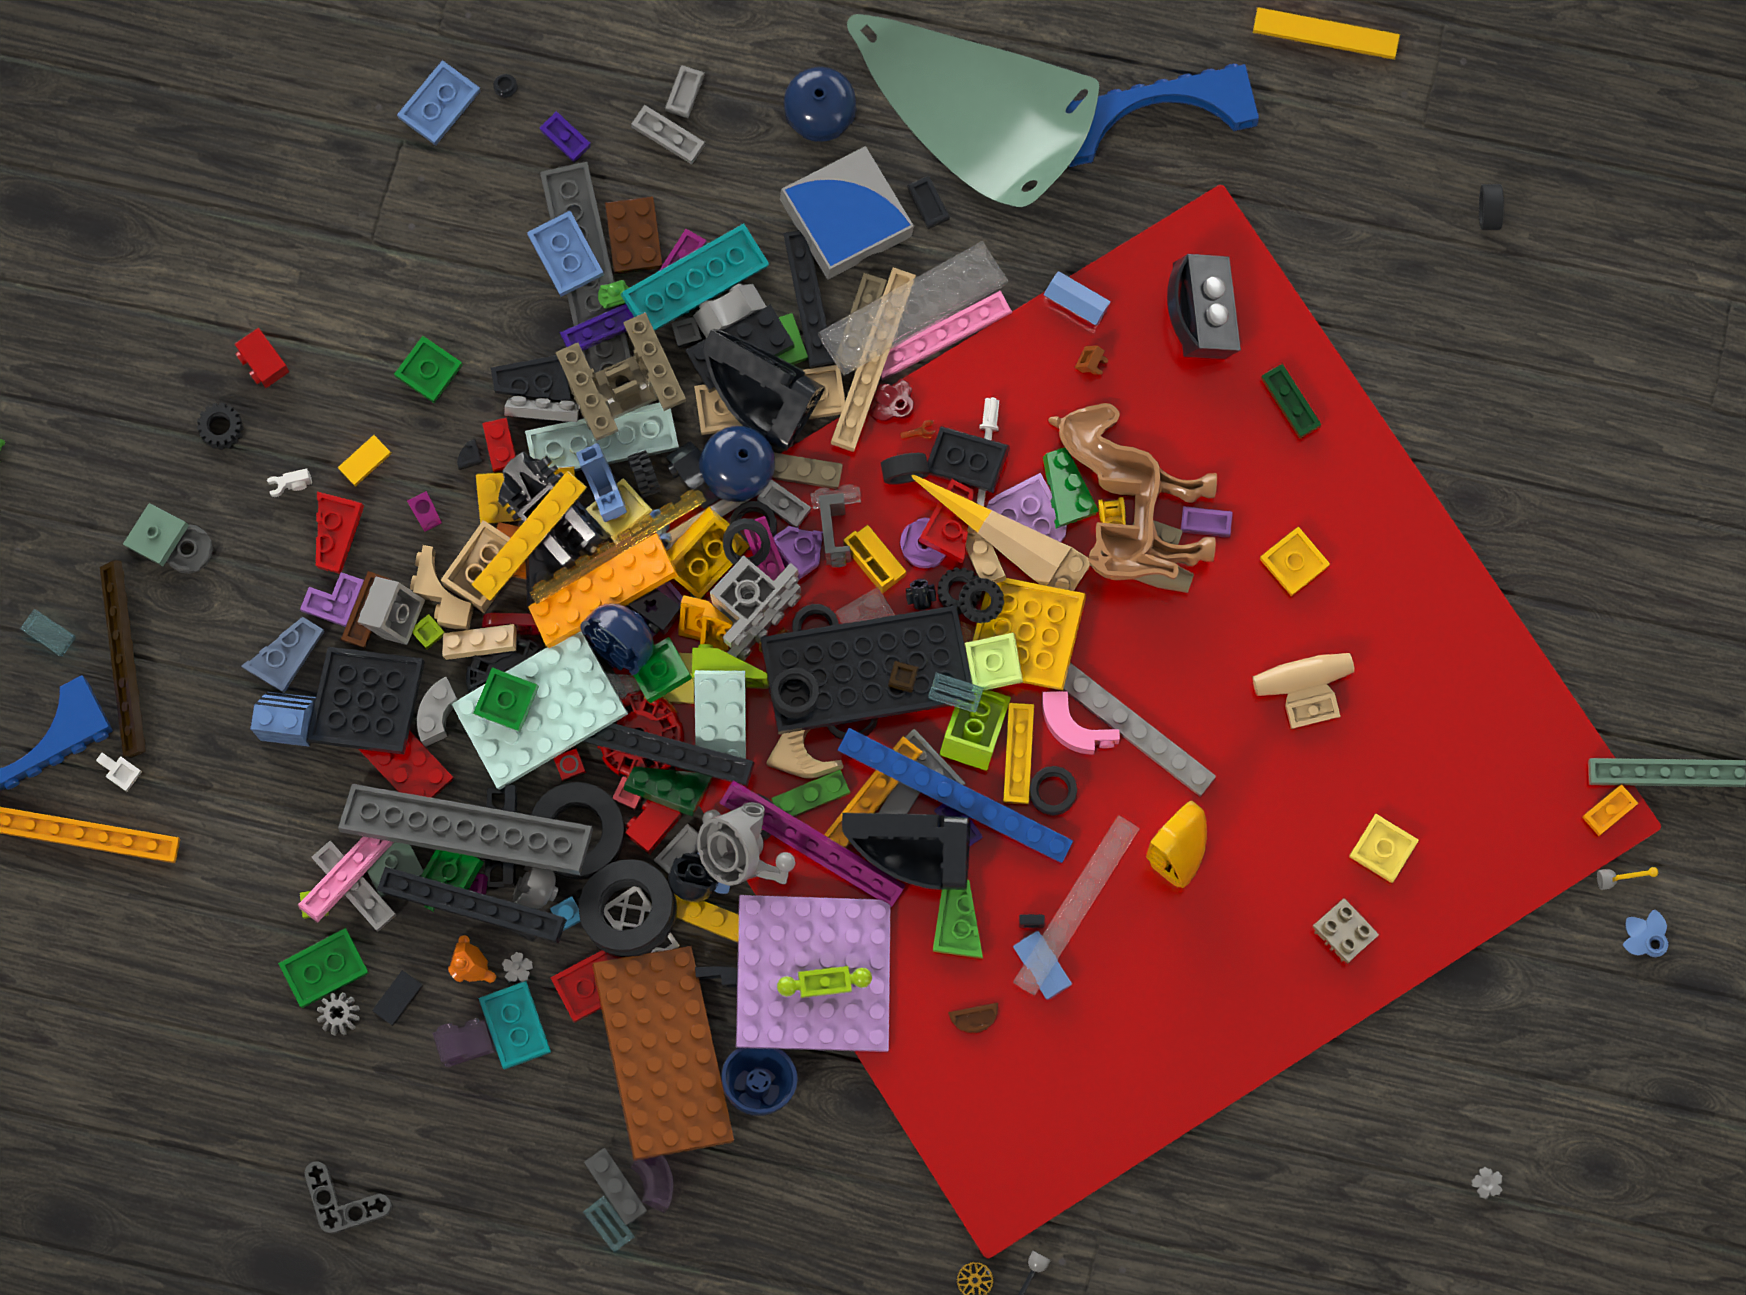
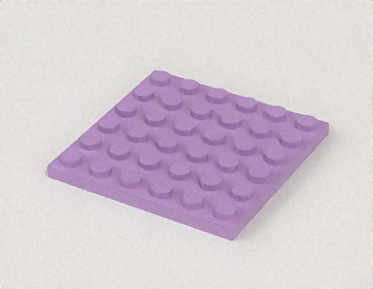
M740 895L736 1048L888 1052L890 904L874 899ZM849 966L850 974H853L858 968H866L872 974V981L869 986L859 988L851 984L852 991L850 993L800 998V990H796L789 997L782 996L777 990V983L782 977L789 976L794 980H798L797 973L801 971Z

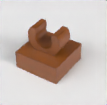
M1085 346L1075 368L1081 372H1091L1096 375L1102 374L1103 371L1098 369L1097 365L1099 362L1102 364L1108 363V359L1102 356L1105 350L1099 346Z

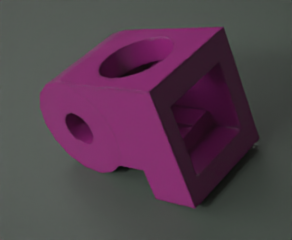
M427 491L407 501L424 532L442 524Z

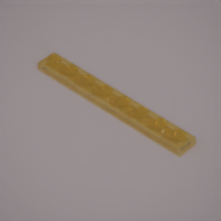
M692 489L681 496V501L674 505L672 502L666 504L659 509L661 513L653 518L651 515L643 518L638 522L640 526L632 531L628 528L617 535L618 539L612 543L606 541L596 548L597 552L591 556L585 554L576 559L575 566L570 569L566 567L561 568L553 574L554 578L548 582L545 580L538 582L532 587L533 591L530 592L536 604L542 602L706 501L702 492L699 490L694 492Z

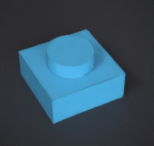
M573 897L550 908L553 914L567 919L564 930L581 922L579 908Z

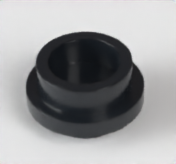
M509 74L499 75L493 83L495 93L502 98L513 96L518 87L516 79Z

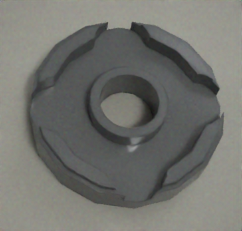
M188 524L189 527L167 562L176 571L190 574L198 572L207 566L212 558L213 545L205 530L196 525ZM186 543L194 544V551L189 555H185L181 551Z

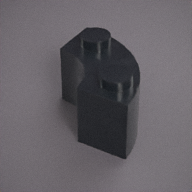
M689 441L666 456L670 464L667 466V469L674 479L678 477L688 490L686 495L693 505L698 503L705 509L719 500L720 497L708 489L709 486L706 484L702 473L700 474L699 469L701 453Z

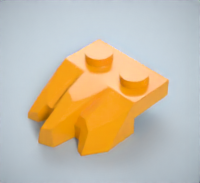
M683 596L678 635L700 640V644L713 645V648H718L722 651L729 650L727 644L724 643L723 636L731 629L733 622L710 602L699 598Z

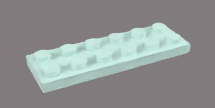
M660 403L643 406L614 419L618 432L598 441L595 440L592 431L589 430L584 419H580L577 422H565L525 431L529 453L532 458L541 460L548 456L553 461L548 466L549 468L554 465L557 467L575 466V471L582 470L576 453L599 443L608 464L627 461V456L644 450L650 456L677 450L679 446L671 408L664 411Z

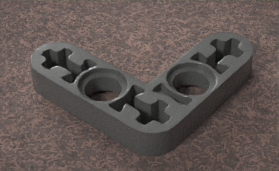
M316 1161L308 1164L305 1169V1178L321 1229L326 1233H338L384 1218L392 1210L391 1200L382 1194H376L339 1206L327 1166ZM314 1167L323 1170V1173L320 1174V1179L322 1183L327 1181L328 1186H319L314 1190L313 1185H318L317 1179L310 1176L314 1172ZM324 1190L329 1191L331 1194L330 1202L326 1205L319 1204L317 1201L318 1194ZM378 1199L387 1203V1206L383 1207L384 1212L380 1213L379 1210L375 1209L370 1211L372 1216L368 1217V1211L364 1203L368 1202V1207L377 1205L376 1200ZM335 1206V1210H330L333 1218L338 1219V1222L334 1223L335 1228L331 1229L330 1226H325V1222L328 1221L327 1213L321 1214L320 1210ZM353 1207H360L363 1211L362 1218L358 1221H352L349 1218V1211Z

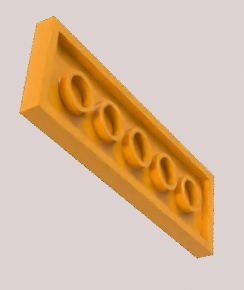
M656 533L528 607L545 645L551 648L580 632L581 623L595 608L611 603L626 606L675 578L678 574L662 540Z

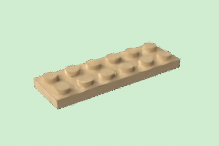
M840 365L803 370L805 371V376L825 386V390L809 419L841 415L845 404ZM705 385L694 386L702 435L714 434L731 426H743L728 410L717 390L709 393Z

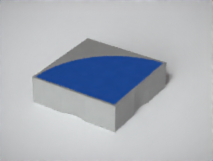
M866 146L781 189V203L796 228L806 238L810 251L827 280L854 267L866 257L883 252L912 236L914 225Z

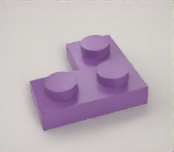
M341 572L332 595L309 587L300 610L301 612L346 627L364 580Z

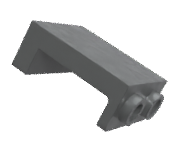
M844 494L819 496L826 563L827 565L832 564V567H843L847 565L846 563L851 562L850 546L835 547L831 516L846 515Z

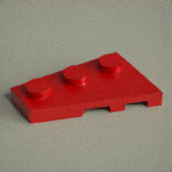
M951 479L946 490L972 501L974 490ZM939 501L919 538V542L963 564L968 524Z
M317 492L318 513L316 521L318 522V536L316 537V567L340 574L350 550L364 505L360 502Z

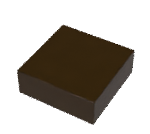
M895 661L888 687L912 693L919 667Z

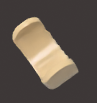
M810 729L782 734L766 762L769 767L802 778H816L841 770L843 763L841 760L821 762L812 758L807 753L804 747V740Z

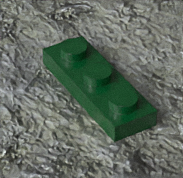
M1283 363L1261 376L1265 386L1299 439L1321 427L1322 424Z

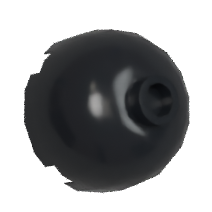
M685 853L682 854L681 858L677 859L676 857L674 859L668 879L671 890L682 900L696 903L708 899L716 890L719 882L707 872L701 862L700 855Z

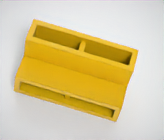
M868 525L858 533L854 531L843 540L844 546H850L852 558L882 594L906 576L905 569Z

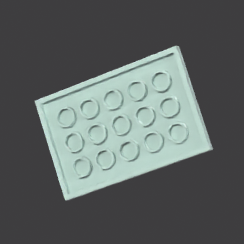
M582 631L551 648H545L505 672L539 686L521 732L473 714L485 684L452 703L462 725L499 790L628 714Z

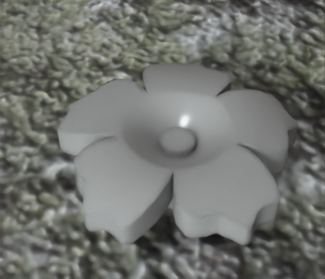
M516 952L511 956V960L504 959L502 963L504 971L508 972L505 978L509 982H516L518 978L521 982L527 981L530 975L527 970L533 968V962L529 961L528 958L523 960V954Z
M1486 1167L1480 1169V1176L1476 1175L1471 1180L1472 1187L1479 1188L1477 1193L1480 1195V1198L1487 1199L1489 1193L1491 1196L1500 1195L1502 1188L1497 1184L1502 1183V1175L1499 1172L1492 1174V1170Z

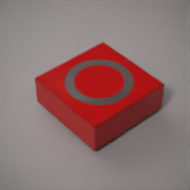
M577 749L553 758L562 781L586 773Z

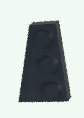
M542 542L525 560L527 614H531L528 606L549 595L551 591L563 583L567 570Z

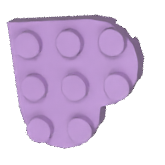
M1041 473L996 495L989 501L986 507L1061 543L1065 539L1066 525L1055 529V510L1052 508L1050 501L1052 493Z

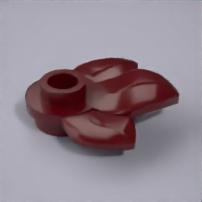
M900 379L895 386L890 384L878 385L874 393L878 404L871 409V416L881 421H888L894 417L900 419L910 417L914 411L910 384Z

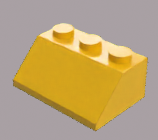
M708 507L667 551L678 574L674 579L699 599L733 565L727 559L722 544L723 535L730 524L711 507ZM736 533L732 539V548L737 555L741 556L750 545Z

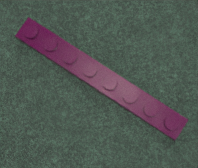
M734 780L720 801V804L732 811L748 802L762 805L765 809L762 824L763 830L878 900L890 904V907L893 906L905 887L904 883Z

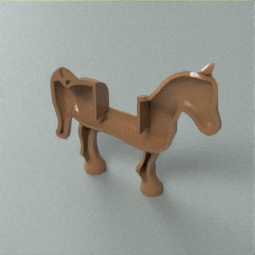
M1103 403L1088 406L1071 412L1062 419L1059 417H1050L1048 419L1051 425L1060 429V439L1068 452L1097 474L1099 485L1104 490L1120 495L1135 496L1134 525L1097 522L1096 544L1088 558L1091 567L1097 573L1112 580L1135 579L1155 574L1164 575L1174 580L1178 576V565L1176 563L1194 566L1200 560L1213 562L1215 537H1204L1197 543L1187 545L1167 543L1162 541L1157 535L1153 522L1155 501L1160 492L1177 496L1185 502H1194L1201 496L1215 498L1217 473H1208L1196 480L1177 479L1164 472L1150 453L1134 447L1120 446L1101 437L1107 429L1116 424L1120 416L1119 411L1111 404Z

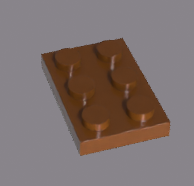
M653 196L605 203L614 273L622 274L661 268L662 258Z

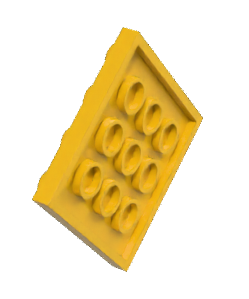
M1009 578L996 583L1004 595L1003 610L991 622L977 623L973 641L1014 633L1023 683L1063 691L1086 594ZM986 591L981 610L987 609L991 604V597Z

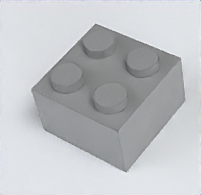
M375 577L364 607L361 610L358 623L383 639L407 645L425 599L399 582Z

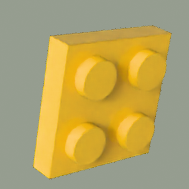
M1299 527L1260 557L1263 564L1290 596H1293L1330 566L1327 559Z

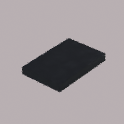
M941 426L927 462L929 475L949 481L953 479L963 485L994 493L1010 447L1006 444Z

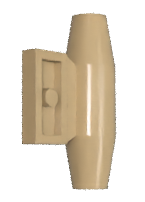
M1350 653L1318 655L1281 664L1253 676V685L1257 696L1287 694L1285 707L1290 727L1293 729L1341 717L1335 693L1327 684L1354 673V664Z

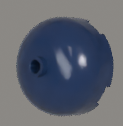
M827 67L806 69L796 75L786 89L784 96L785 116L790 127L805 139L817 142L835 139L841 136V133L853 123L855 118L856 96L854 89L848 79L834 69ZM817 92H822V97H817Z
M744 426L727 427L716 432L706 443L700 456V474L702 473L706 484L709 486L708 489L716 496L731 502H744L761 494L768 486L775 470L774 452L767 439L756 430ZM739 452H743L742 457L739 456Z
M613 603L601 605L595 608L581 623L582 634H588L593 642L591 647L605 661L620 671L626 668L630 670L631 675L637 674L649 661L653 653L654 641L649 627L640 614L625 606Z

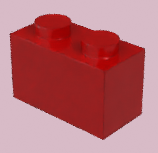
M259 327L235 343L238 349L235 355L243 366L248 363L252 369L249 374L256 384L261 382L267 388L290 372Z
M507 418L482 423L494 473L502 472L509 461L516 457Z
M647 800L642 806L644 811L638 818L634 816L626 825L628 830L625 833L628 838L651 855L682 818V815L677 810Z

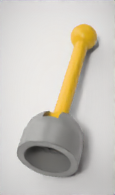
M1651 867L1647 871L1616 875L1610 869L1598 870L1597 882L1600 890H1606L1614 887L1617 880L1648 875L1656 877L1658 869Z

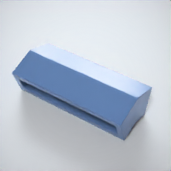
M1059 271L1044 293L1046 297L1095 325L1099 324L1111 302Z
M1039 931L1013 946L1047 1000L1072 985Z

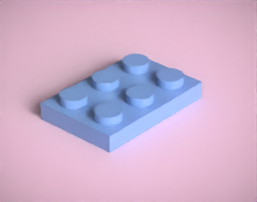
M442 60L397 116L427 140L437 145L481 90L477 85Z
M571 211L527 232L560 297L604 275Z

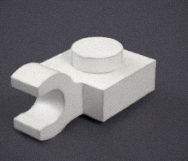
M307 469L267 479L269 485L278 484L276 490L270 491L272 497L280 496L286 488L298 491L312 484L311 475Z
M101 753L96 760L109 770L106 777L126 792H128L142 773L141 770L121 756L115 762L104 753Z

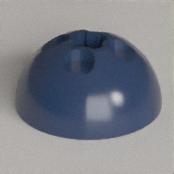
M738 1048L725 1061L722 1070V1086L728 1100L737 1109L750 1115L764 1116L779 1111L791 1100L797 1086V1072L792 1060L781 1049Z

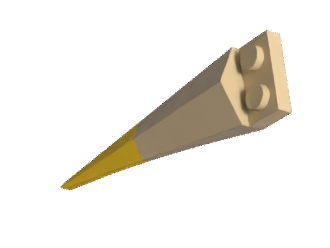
M911 475L917 483L1039 585L1075 591L1090 567L1088 557L1074 548L925 479Z

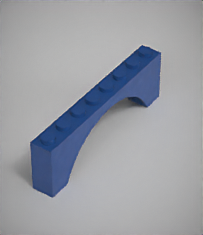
M1230 64L1224 69L1216 71L1215 69H1207L1202 71L1201 74L1194 76L1184 74L1171 81L1161 79L1148 86L1138 84L1125 91L1115 89L1109 91L1107 95L1098 96L1094 118L1088 135L1079 152L1069 164V167L1093 162L1098 145L1107 131L1125 115L1151 104L1177 102L1195 105L1221 118L1233 131L1257 126L1259 116L1245 64ZM1072 100L1066 108V113H1072L1082 100L1075 102Z
M83 675L60 686L59 704L55 718L39 744L18 761L0 768V791L5 788L9 790L20 784L19 781L27 776L29 778L37 776L42 772V768L64 761L65 756L84 751L87 748L86 745L94 741L97 743L105 740L109 736L108 734L113 731L88 681Z

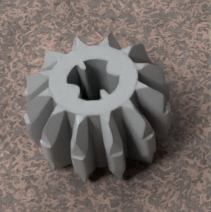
M342 992L339 995V999H337L336 994L331 993L332 1001L329 1002L323 998L322 1002L326 1007L317 1008L318 1012L324 1014L319 1016L317 1020L319 1023L325 1022L322 1027L324 1031L331 1028V1034L336 1035L338 1029H340L341 1034L346 1035L345 1027L348 1026L354 1030L355 1026L351 1021L360 1020L358 1015L353 1014L358 1012L360 1008L358 1005L352 1006L355 1001L353 997L346 1000V994ZM336 1009L339 1011L344 1009V1011L341 1012L343 1014V1017L341 1019L338 1017L333 1019V1017L336 1016L334 1014V1011Z

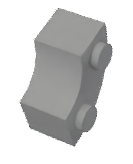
M737 284L723 297L714 301L707 300L699 306L700 310L693 317L707 339L712 329L722 331L765 308L766 305L753 284Z
M447 677L440 679L427 691L419 706L417 729L421 742L425 747L447 737L446 720L454 709L452 703L458 700Z

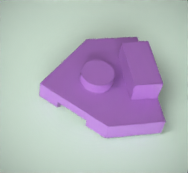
M788 526L773 536L784 567L786 568L790 563L794 565L799 572L798 579H801L818 567L823 532L800 530L798 527Z

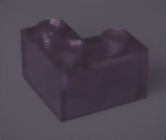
M473 1019L464 1023L465 1027L459 1028L457 1025L453 1026L452 1023L439 1026L437 1028L438 1031L433 1033L441 1062L447 1068L495 1052L487 1023L484 1020Z

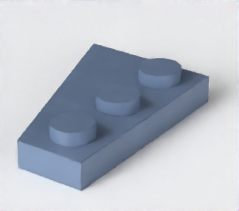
M302 617L279 635V638L268 647H264L259 651V654L253 659L244 663L242 668L285 693L325 631Z

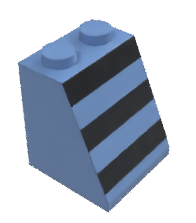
M267 691L254 705L251 730L260 741L309 747L310 743L307 741V735L316 697Z

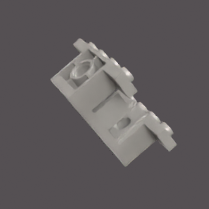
M743 555L710 591L713 606L733 622L731 629L723 636L724 643L731 648L727 652L728 654L744 661L750 655V648L755 642L759 644L761 643L760 637L767 636L768 632L766 630L772 624L777 625L785 615L783 612L787 607L795 606L800 600L801 587L797 584L799 572L794 565L790 563L773 581Z

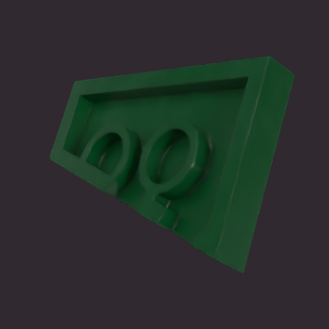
M634 766L624 784V791L693 817L713 777L695 772Z

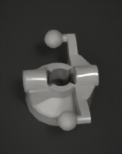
M748 802L723 815L716 810H708L704 813L702 818L703 825L697 836L698 852L707 872L719 883L728 886L736 885L757 876L775 880L781 884L787 883L788 872L795 866V858L792 854L788 852L779 854L775 861L776 867L759 860V854L763 849V839L760 833L765 809L762 805Z

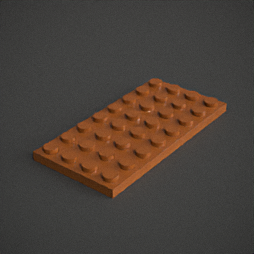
M688 946L593 963V972L634 1161L732 1143L734 1141L701 987L699 979H696V965L692 947Z

